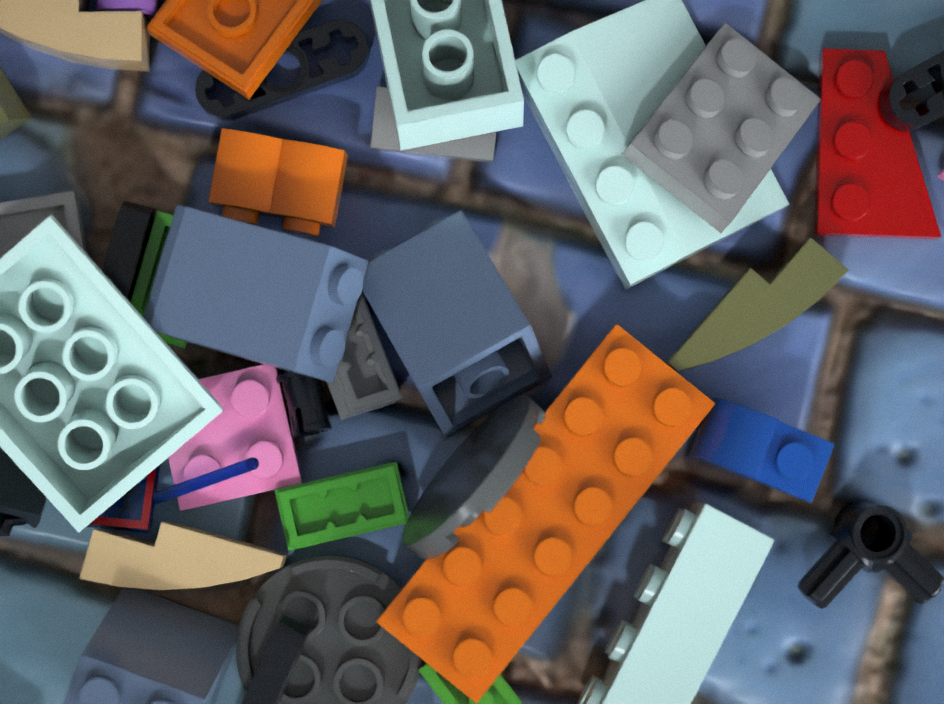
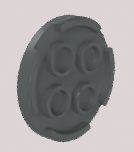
M520 395L506 402L487 417L454 451L424 490L404 527L402 534L403 543L422 559L438 557L455 546L459 537L453 531L459 526H468L483 511L490 513L530 461L541 441L540 435L533 429L536 422L541 424L546 419L545 410L528 396Z
M315 556L297 561L281 569L271 576L254 594L246 606L239 624V635L236 640V662L244 690L247 692L281 616L284 614L312 628L279 704H406L418 682L420 675L418 669L422 666V659L375 622L402 588L379 568L362 560L347 556Z

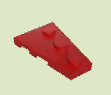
M823 48L819 53L818 97L821 98V101L818 103L814 235L933 240L941 238L910 132L899 131L891 127L883 119L879 109L880 93L883 87L893 79L885 51Z

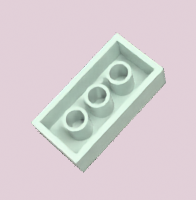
M369 0L400 151L523 126L524 99L502 0Z
M693 502L689 511L678 508L662 538V541L669 544L670 547L660 567L650 563L635 589L633 597L641 602L631 623L621 619L617 624L604 653L608 654V658L612 660L602 679L594 675L590 677L577 704H691L775 540L704 503Z

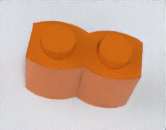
M222 128L208 202L213 206L223 208L221 215L223 217L252 225H258L260 215L284 219L282 230L319 236L320 226L335 228L348 154L345 150Z

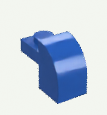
M709 398L716 404L698 425L686 456L743 479H751L812 503L835 444L782 423L777 418L720 398Z

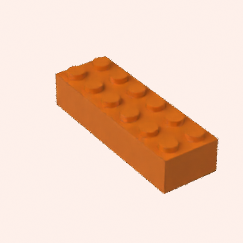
M616 324L546 409V419L541 424L536 422L533 430L540 435L541 441L530 461L508 492L490 513L483 511L471 524L466 527L459 526L453 531L459 537L457 544L438 557L425 559L375 622L477 704L716 403Z

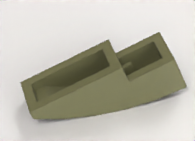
M810 237L796 249L769 282H766L751 268L744 272L665 363L676 372L711 363L757 343L788 325L814 305L849 270Z

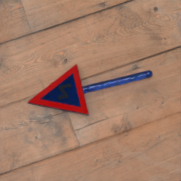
M251 457L157 491L159 465L86 527L151 533L155 504L255 470L259 466V461L257 458Z

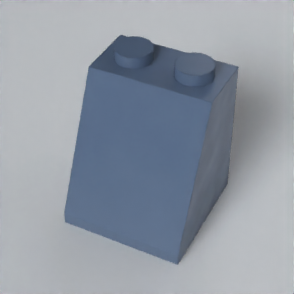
M176 205L143 318L157 333L224 354L333 383L339 362L345 351V341L357 300L362 293L363 280L369 261L326 244L190 207Z
M461 210L448 218H440L428 223L418 235L393 249L381 250L368 259L369 262L363 280L362 291L445 438L553 377L530 323Z
M123 587L83 650L63 704H215L236 647L239 625L142 589Z

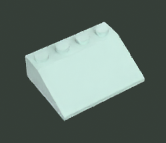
M682 0L642 1L571 31L515 60L522 94L625 290L790 205L770 169L733 221L722 233H719L621 155L706 47Z
M51 214L0 258V447L69 523L80 532L223 412L224 408Z

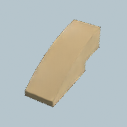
M0 0V34L33 50L70 62L106 69L150 72V34L146 28L149 21L142 11L89 12V0Z
M172 521L161 522L156 542L100 528L94 529L79 579L117 587L173 590L204 588L245 580L285 566L288 553Z

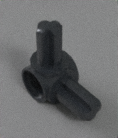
M855 501L848 503L840 509L835 517L833 530L828 534V538L833 544L802 577L797 586L809 602L823 609L835 599L861 569L868 573L884 570L917 603L925 604L941 591L944 578L909 544L912 539V533L906 528V523L899 512L888 506ZM874 515L878 520L879 534L872 544L864 546L860 537L861 526L867 518Z

